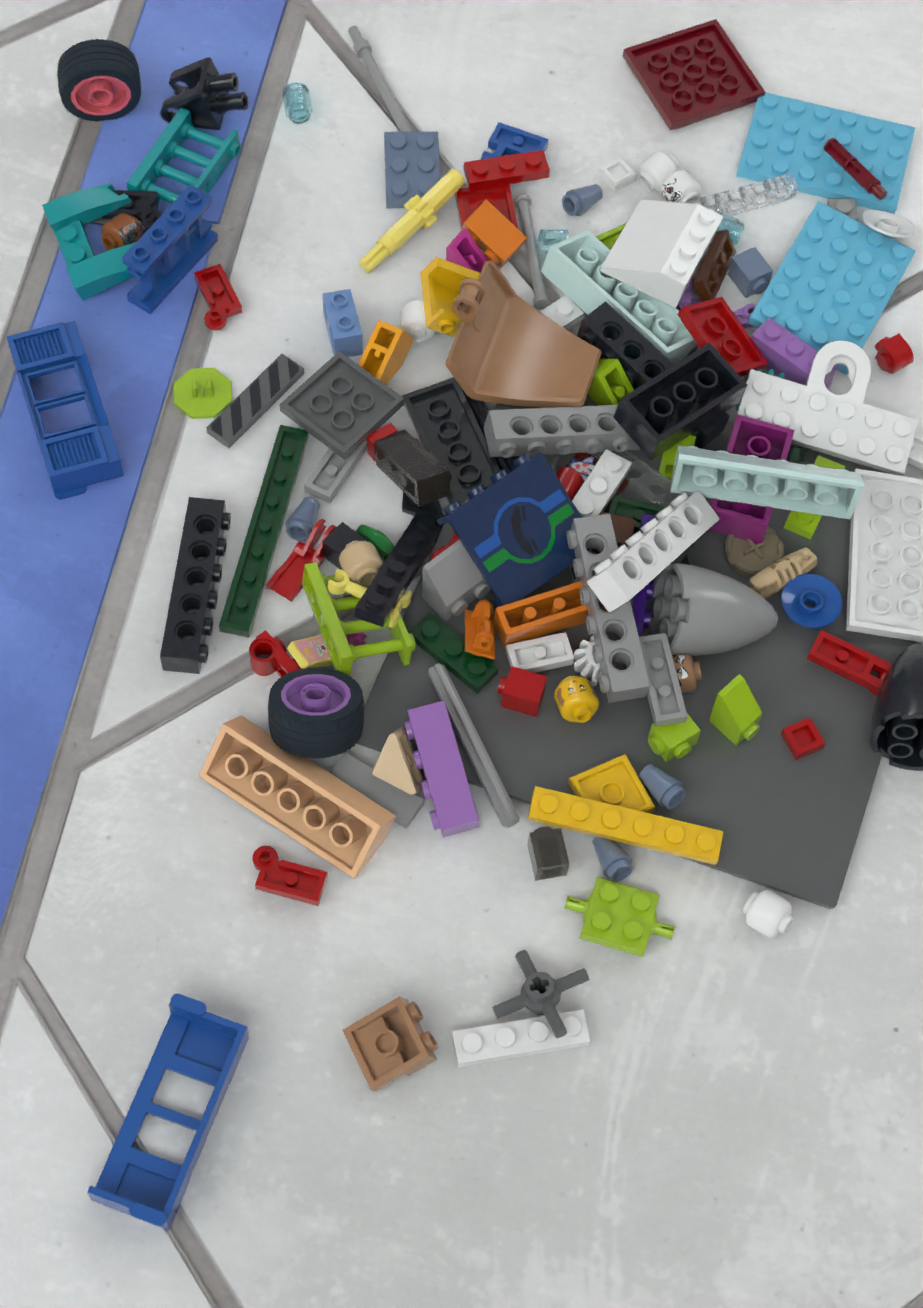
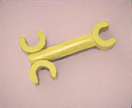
M337 569L334 580L338 582L329 580L327 590L335 595L347 592L361 599L367 588L350 581L346 571ZM408 590L406 595L401 597L390 615L389 627L393 628L396 626L401 609L406 608L411 603L412 591Z

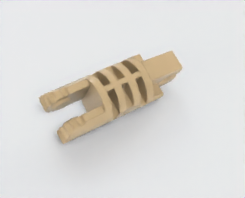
M807 547L788 554L783 559H779L776 563L769 565V567L764 568L751 577L749 580L751 589L763 598H767L783 589L789 580L795 579L798 575L807 574L817 565L818 558Z

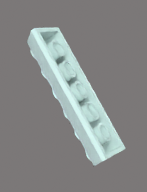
M586 230L550 246L541 273L587 315L606 301L674 365L683 360L697 345L677 315L679 311L676 308L600 272V268L611 250L591 232Z
M678 446L674 460L670 492L679 494L685 492L687 495H691L699 490L706 498L851 519L862 492L864 481L859 473L850 472L846 469H830L814 464L804 465L791 463L786 460L764 459L754 455L744 456L721 450L711 451L699 449L695 446Z

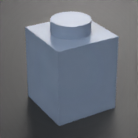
M756 247L732 256L728 270V276L745 298L753 294L763 293L767 289L773 273L772 268Z

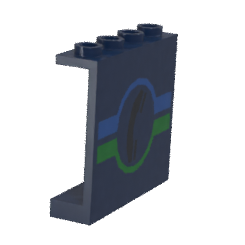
M529 452L523 454L513 461L514 468L508 472L506 468L501 469L490 477L492 483L486 487L480 484L466 493L469 497L461 504L459 500L449 504L443 509L445 515L437 519L439 525L449 522L493 591L496 598L490 603L493 605L494 611L497 607L522 600L571 565L573 559H576L574 549H569L567 531L571 529L573 519L582 518L542 452L530 456ZM593 547L587 548V551H591Z

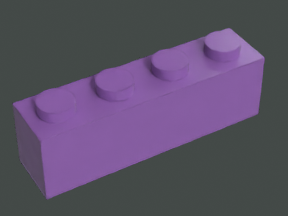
M445 701L407 710L409 721H405L404 725L408 739H415L418 750L412 751L417 770L423 769L426 780L421 781L425 799L432 798L435 810L429 813L434 830L441 829L444 838L479 828V818Z

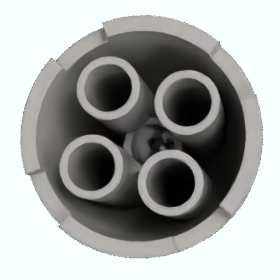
M681 563L669 564L657 575L653 585L652 597L656 599L653 606L654 618H650L649 632L650 635L666 633L672 655L690 654L691 656H705L735 650L765 637L772 629H775L778 622L777 612L760 594L747 585L713 570Z

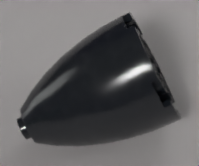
M915 643L908 646L895 659L887 671L875 701L870 734V745L874 753H883L882 756L889 759V765L913 771H923V643Z

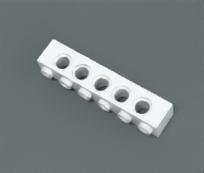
M699 490L689 496L684 492L670 502L671 505L655 515L658 520L653 518L640 528L643 534L641 531H638L625 541L628 547L625 544L620 546L609 555L612 560L607 558L593 569L596 574L587 581V584L609 613L631 600L720 519Z

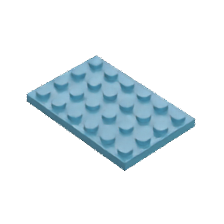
M765 92V96L757 99L736 177L827 199L853 198L856 199L857 206L895 214L915 127ZM836 138L849 153L856 157L881 182V187L887 191L886 197L879 200L872 193L868 194L850 174L824 151V144L829 139Z
M818 201L747 323L759 328L770 317L818 352L823 346L834 341H848L863 348L916 251ZM836 364L838 365L837 370L848 375L849 371L845 365Z

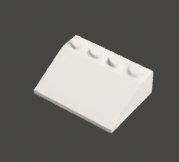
M640 200L601 266L600 272L676 308L713 241L723 216L700 204Z

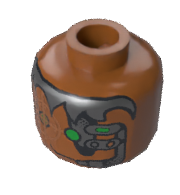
M120 213L102 226V243L108 251L136 243L143 236V227L136 217Z

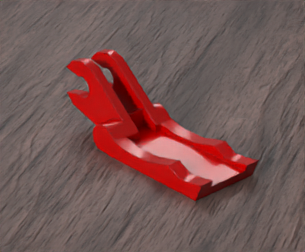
M320 519L313 527L306 544L301 541L296 544L290 556L265 586L292 602L303 588L304 565L315 562L318 568L325 560L322 541L336 526L331 525L326 530L317 549L314 550L313 547L326 528L323 525L326 520Z

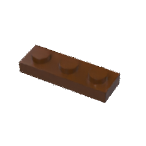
M727 230L716 232L704 260L693 279L694 292L698 294L701 302L715 299L729 269L731 257L736 254L735 247Z

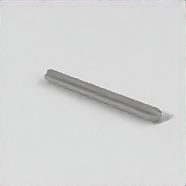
M440 663L435 664L428 669V675L441 701H445L449 718L502 826L510 828L519 822V816L445 666Z

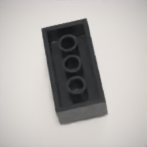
M709 342L621 398L613 418L646 456L653 460L739 404L748 385Z

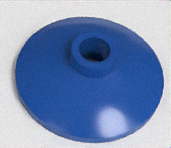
M802 574L796 576L793 580H789L784 586L781 594V605L786 616L795 624L805 628L819 629L832 624L838 618L842 609V597L838 588L827 578L816 574ZM805 604H811L814 608H809Z

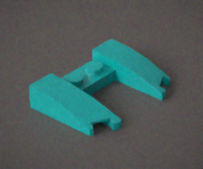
M110 183L82 189L42 205L68 267L66 269L73 287L83 301L134 277L127 272L129 266L123 263L122 257L135 243L95 255L84 225L131 203L130 198L125 193L120 196L114 193L113 190L115 188Z

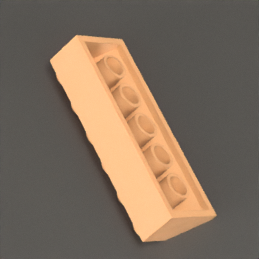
M243 716L223 723L199 774V777L352 878H356L384 842L396 818V815L308 758L298 757L283 751L274 743L271 734Z

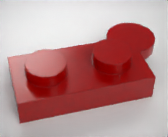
M221 264L194 272L195 281L210 309L204 316L205 325L210 330H221L227 324V317L242 313V305Z
M261 846L255 850L252 860L255 868L260 871L255 883L256 890L319 906L328 878V872L285 860L278 861L277 851L270 846Z

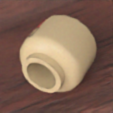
M367 541L350 542L339 557L340 566L349 575V580L364 587H368L383 565L376 547Z

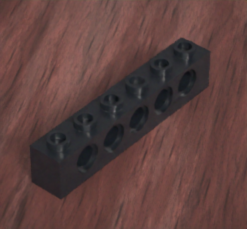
M606 301L581 321L577 337L600 349L602 352L600 359H618L634 390L674 365ZM725 412L691 434V436H696L695 446L703 449L722 433L730 415Z
M189 497L160 653L163 671L200 674L201 663H207L209 647L205 645L206 636L212 635L213 618L210 617L211 609H216L218 592L214 591L215 582L220 583L222 577V564H219L220 556H225L227 540L223 538L224 530L229 531L231 524V513L226 512L225 500ZM204 531H211L209 534H202ZM199 557H207L204 560H197ZM194 583H202V585L198 587L191 586ZM191 609L199 610L196 613H187ZM186 636L194 637L193 639L188 641L182 640V638Z

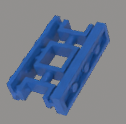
M193 185L188 186L122 257L123 263L129 266L127 272L139 279L127 294L130 303L151 314L218 241L217 233L210 230L212 223L202 218V214L213 202L211 195Z

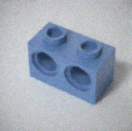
M351 289L322 293L323 315L333 354L336 355L340 351L347 357L362 355L363 334Z

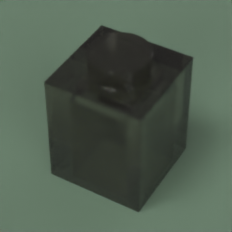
M546 826L529 833L527 846L535 881L566 876L569 859L562 829H552V827Z

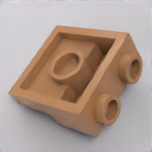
M399 996L343 1029L346 1039L372 1091L381 1089L403 1075L410 1076L437 1060L434 1053L438 1049L437 1042L429 1031L424 1033L419 1023L423 1019V1014L414 1001L410 1003L409 1000Z

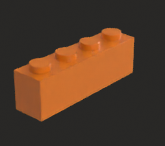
M581 581L497 607L494 613L493 624L503 649L508 644L540 638L586 623V616H589L587 605L582 606L579 589L582 587ZM603 604L599 605L602 610L608 612Z

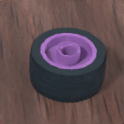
M322 667L303 668L282 676L272 685L269 693L268 724L272 740L280 749L289 754L311 759L337 756L350 750L360 740L364 725V700L360 685L355 679L343 672Z

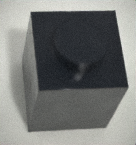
M342 522L322 541L323 555H325L329 562L342 570L339 557L346 545L352 541L367 540Z

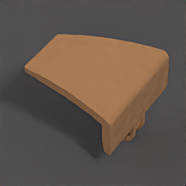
M492 260L486 261L478 280L466 278L461 282L459 286L460 294L456 296L452 304L453 310L461 320V324L445 362L450 373L468 397L479 401L538 408L583 406L602 353L600 349L569 332L516 295Z

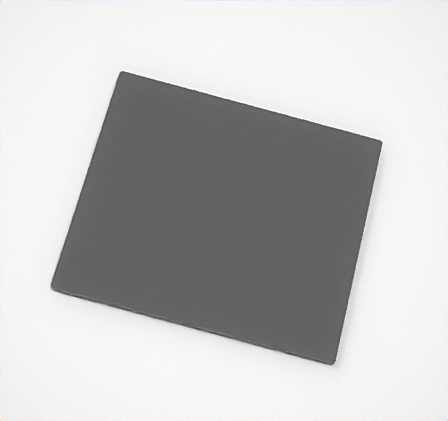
M587 394L583 406H598ZM496 403L494 410L529 409L538 407L512 406ZM728 421L724 431L703 449L727 451L734 423ZM792 443L786 461L807 465L814 464L818 455L844 465L845 469L850 472H854L855 469L887 473ZM642 450L611 451L632 462L630 471L617 489V494L614 495L661 507L671 505L670 502L681 495L670 492L672 479L658 476L662 454L650 460ZM586 452L570 453L567 455H543L556 474L559 468L569 467L572 459L583 461L587 457H594L592 464L596 465L604 452L594 454ZM494 457L495 460H496V462H497V464H498V466H499V469L501 470V467H500V465H499V463H498L496 457ZM613 497L607 505L605 513H609ZM704 497L710 505L712 498ZM772 509L768 526L776 532V536L784 544L783 557L805 547L810 549L818 559L817 565L807 574L823 576L838 588L842 597L841 612L838 618L826 627L810 629L799 626L792 622L782 609L781 594L783 589H781L779 592L764 598L773 606L774 611L778 615L777 625L768 635L735 650L705 656H692L693 662L699 661L702 680L696 681L697 687L694 692L685 693L682 696L686 712L701 731L697 744L692 746V750L680 759L674 757L665 762L660 754H655L650 748L648 735L651 724L654 721L647 694L643 698L608 703L607 694L601 692L599 682H597V685L593 688L599 700V707L591 719L583 723L568 722L563 719L554 699V693L564 678L569 676L580 677L581 673L575 672L574 664L537 672V674L547 676L546 689L537 717L501 707L502 695L497 694L501 677H508L511 667L506 648L503 649L494 627L495 659H487L499 668L498 674L478 694L449 670L447 672L509 797L530 804L535 786L575 795L568 783L570 777L626 754L638 777L647 765L653 764L682 782L683 788L686 790L684 799L675 808L668 809L666 806L661 807L640 779L655 806L654 811L650 814L724 831L719 860L716 865L688 858L684 859L824 908L834 909L839 900L883 754L879 752L874 753L870 745L871 722L877 696L873 695L869 689L807 660V656L821 630L891 664L908 646L916 643V641L846 630L851 519L823 515L810 540L784 529L791 510ZM449 522L443 525L427 563L431 560V555L436 549L441 546L445 547L453 539L455 532ZM707 530L694 542L693 547L689 546L687 548L691 565L724 574L751 588L749 583L751 578L734 571L724 557V544L728 535ZM568 567L523 599L570 585L571 580ZM421 575L411 598V603L407 607L402 619L407 632L409 633L430 612L465 640L464 612L457 617L452 616L445 622L421 597ZM490 589L486 596L481 599L476 598L469 603L467 610L473 611L480 600L486 599L491 602L496 596ZM652 597L651 601L646 600L645 610H651L650 618H654L653 606L655 597ZM805 604L809 608H814L811 604ZM586 623L546 635L550 636L566 632L573 655L579 649L582 640L590 642V638L593 636V634H588ZM643 628L642 636L650 635L649 628ZM612 632L606 633L610 640H620L617 634ZM416 643L409 665L403 666L398 651L387 653L364 706V725L362 735L357 744L382 752L389 734L398 728L405 727L404 722L409 721L407 710L441 701L428 675V669L439 662ZM871 670L869 673L877 678L879 676L878 673L873 670ZM740 674L744 677L759 705L762 716L758 724L760 730L749 741L743 739L736 746L712 725L709 719L717 694ZM810 717L825 741L823 749L796 760L781 736L783 728ZM451 722L468 783L483 788ZM415 739L410 740L413 751L418 750Z

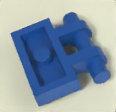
M498 122L488 141V148L494 150V153L484 151L481 159L544 150L545 153L548 147V139Z

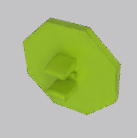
M191 368L174 383V405L191 419L216 418L232 403V382L215 368Z

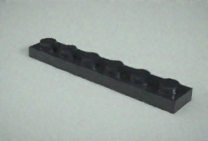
M415 514L356 605L354 611L355 618L381 627L385 625L436 543L444 524L439 525L437 520L430 516Z

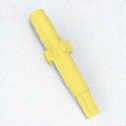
M451 169L421 198L418 195L412 197L404 205L408 211L376 241V245L358 262L366 273L372 272L387 256L390 257L420 227L424 230L430 228L438 220L434 214L465 184L463 176L457 170Z

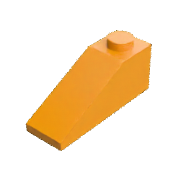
M378 320L358 365L385 385H388L403 365L414 338L404 330Z

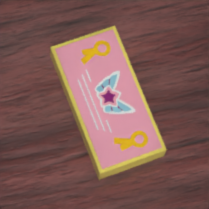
M322 635L291 641L287 648L301 669L333 665Z

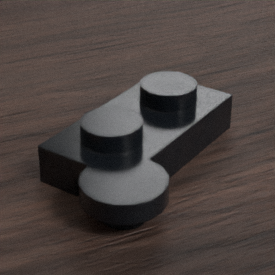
M113 190L119 196L124 193L128 195L131 203L102 216V219H112L120 213H126L136 217L141 221L143 227L148 230L162 215L157 210L160 197L157 192Z

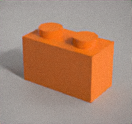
M487 199L462 226V229H466L478 247L484 251L486 258L492 260L501 268L524 245L527 239Z

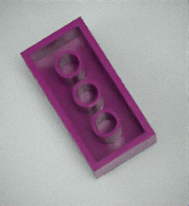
M737 414L726 452L744 456L754 455L771 460H786L795 430ZM712 498L710 506L720 519L708 530L725 535L732 534L736 538L746 541L749 539L757 544L763 543L773 507Z

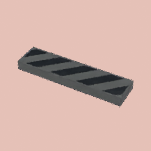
M281 354L206 427L207 434L227 448H230L304 375V368L284 354Z

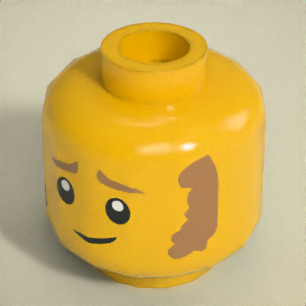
M566 677L555 689L554 699L562 718L568 722H586L598 710V697L592 683L584 677Z

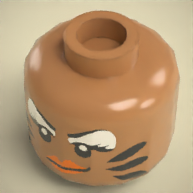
M690 654L672 655L682 694L694 692L697 687L696 681L702 680L699 661L693 662Z

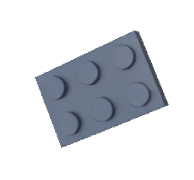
M438 131L384 132L386 208H405L404 205L412 197L418 195L421 198L440 180Z

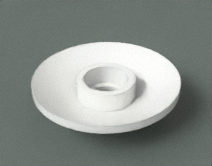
M867 210L862 216L864 223L871 229L890 238L912 237L916 231L911 222L890 212Z

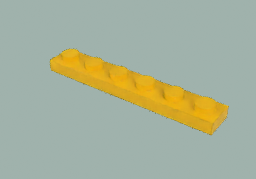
M535 786L533 789L527 820L713 865L718 863L724 832Z

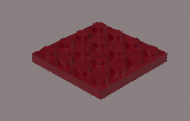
M717 19L623 50V58L670 131L757 102L759 97L765 96V90Z

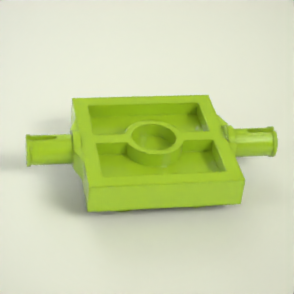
M600 877L596 878L593 892L587 898V901L568 895L564 909L583 913V927L579 939L643 957L647 942L652 937V934L672 940L675 926L656 921V907L659 894Z

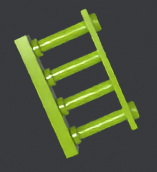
M316 562L304 565L302 586L335 670L350 676L352 663L356 662L357 658L398 651L403 666L410 664L412 651H415V640L413 634L407 632L400 613L398 622L393 628L389 627L391 617L388 618L383 627L364 620L344 623L343 620H339L337 611L354 609L360 598L356 596L340 599L330 597L327 590L328 581L338 582L334 580L335 575L326 576L321 574ZM387 627L392 637L391 640L359 646L349 644L346 638L349 634Z

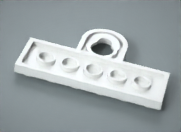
M848 341L830 342L819 350L813 360L806 386L751 369L746 381L748 386L741 398L737 412L738 415L795 430L791 441L792 444L903 476L905 473L919 422L917 419L863 403L871 376V363L862 348ZM836 364L845 365L849 371L850 391L843 395H835L829 392L824 383L825 376L832 371L833 366Z

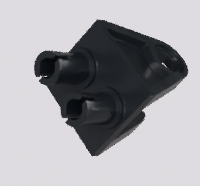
M208 57L171 73L168 84L176 95L163 102L160 114L164 121L170 123L176 113L169 112L168 109L174 108L179 110L183 108L190 111L191 123L194 128L220 130L226 111L246 110L248 108V97L245 92L229 94L228 91L238 90L239 81L236 73L219 75L211 57ZM176 82H183L187 84L188 87L180 86Z

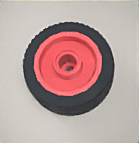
M107 39L85 40L69 47L60 57L57 68L59 94L62 104L72 115L95 122L114 120L129 114L138 105L141 97L139 67L135 55L123 44Z

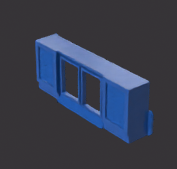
M75 321L61 322L7 336L13 363L56 499L62 500L84 494L87 491L88 485L124 476L121 459ZM75 368L81 390L39 401L35 400L29 379ZM85 400L92 420L91 423L46 434L40 411Z
M174 994L171 997L169 1003L170 1017L96 1187L90 1185L87 1191L90 1199L94 1202L170 1230L193 1170L249 1039L247 1026L206 1012L205 1003L181 994ZM166 1069L215 1087L201 1120L152 1103ZM147 1114L196 1131L182 1166L133 1148Z

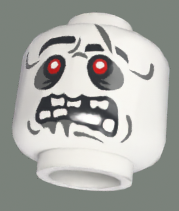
M686 170L670 173L661 186L662 197L667 202L698 204L701 199L702 188L700 184Z

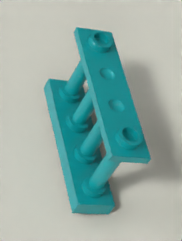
M180 108L128 180L127 189L129 191L157 192L161 200L172 204L180 195L154 185L159 177L166 176L185 185H193L209 194L232 159H236L241 151L238 130L233 129L227 139L223 140L193 128L190 111ZM191 138L219 150L211 159L181 147L185 139ZM179 157L206 169L197 178L170 167L168 164L172 158Z

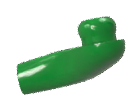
M364 524L360 525L356 532L376 547L378 553L384 557L382 559L384 564L395 547L394 544L381 531Z

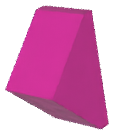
M462 229L446 248V261L481 273L485 262L489 261L466 229Z

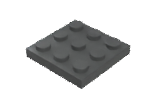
M339 351L281 402L279 406L280 412L345 460L367 440L368 435L379 429L404 406V398Z

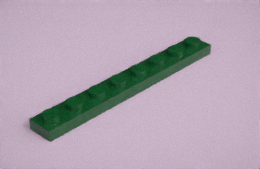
M284 425L279 426L219 623V632L250 637L308 442L309 433L304 429Z

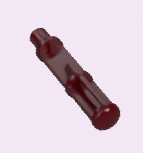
M831 138L824 144V151L850 174L868 194L872 193L879 200L886 197L887 191L881 187V182L856 157L849 153L836 138Z

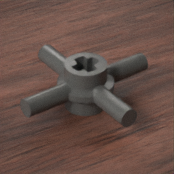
M526 950L519 951L515 958L526 978L521 988V995L493 1006L492 1009L496 1018H502L526 1007L537 1015L545 1016L556 1038L565 1036L567 1029L556 1010V1006L561 999V992L589 981L587 971L583 968L555 980L545 972H537Z

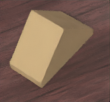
M405 727L398 728L389 734L372 775L412 795L422 789L421 781H424L421 770L416 768L412 753L413 748Z

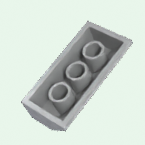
M460 540L424 565L422 569L421 597L445 622L452 616L457 617L467 609L469 603L476 598H483L491 589Z

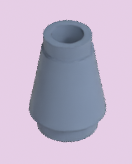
M594 184L568 190L562 198V206L565 212L570 216L582 215L602 199V189L599 185Z
M305 497L287 519L286 533L292 539L306 541L309 538L316 524L320 507L316 499Z
M653 764L647 765L639 775V778L661 807L666 806L668 809H673L686 795L682 782Z
M597 836L593 839L592 843L605 877H609L611 881L617 882L632 873V858L616 841Z

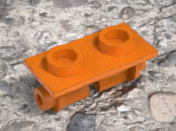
M486 599L480 600L473 611L467 609L464 611L465 652L495 659L494 617L491 616L493 605Z

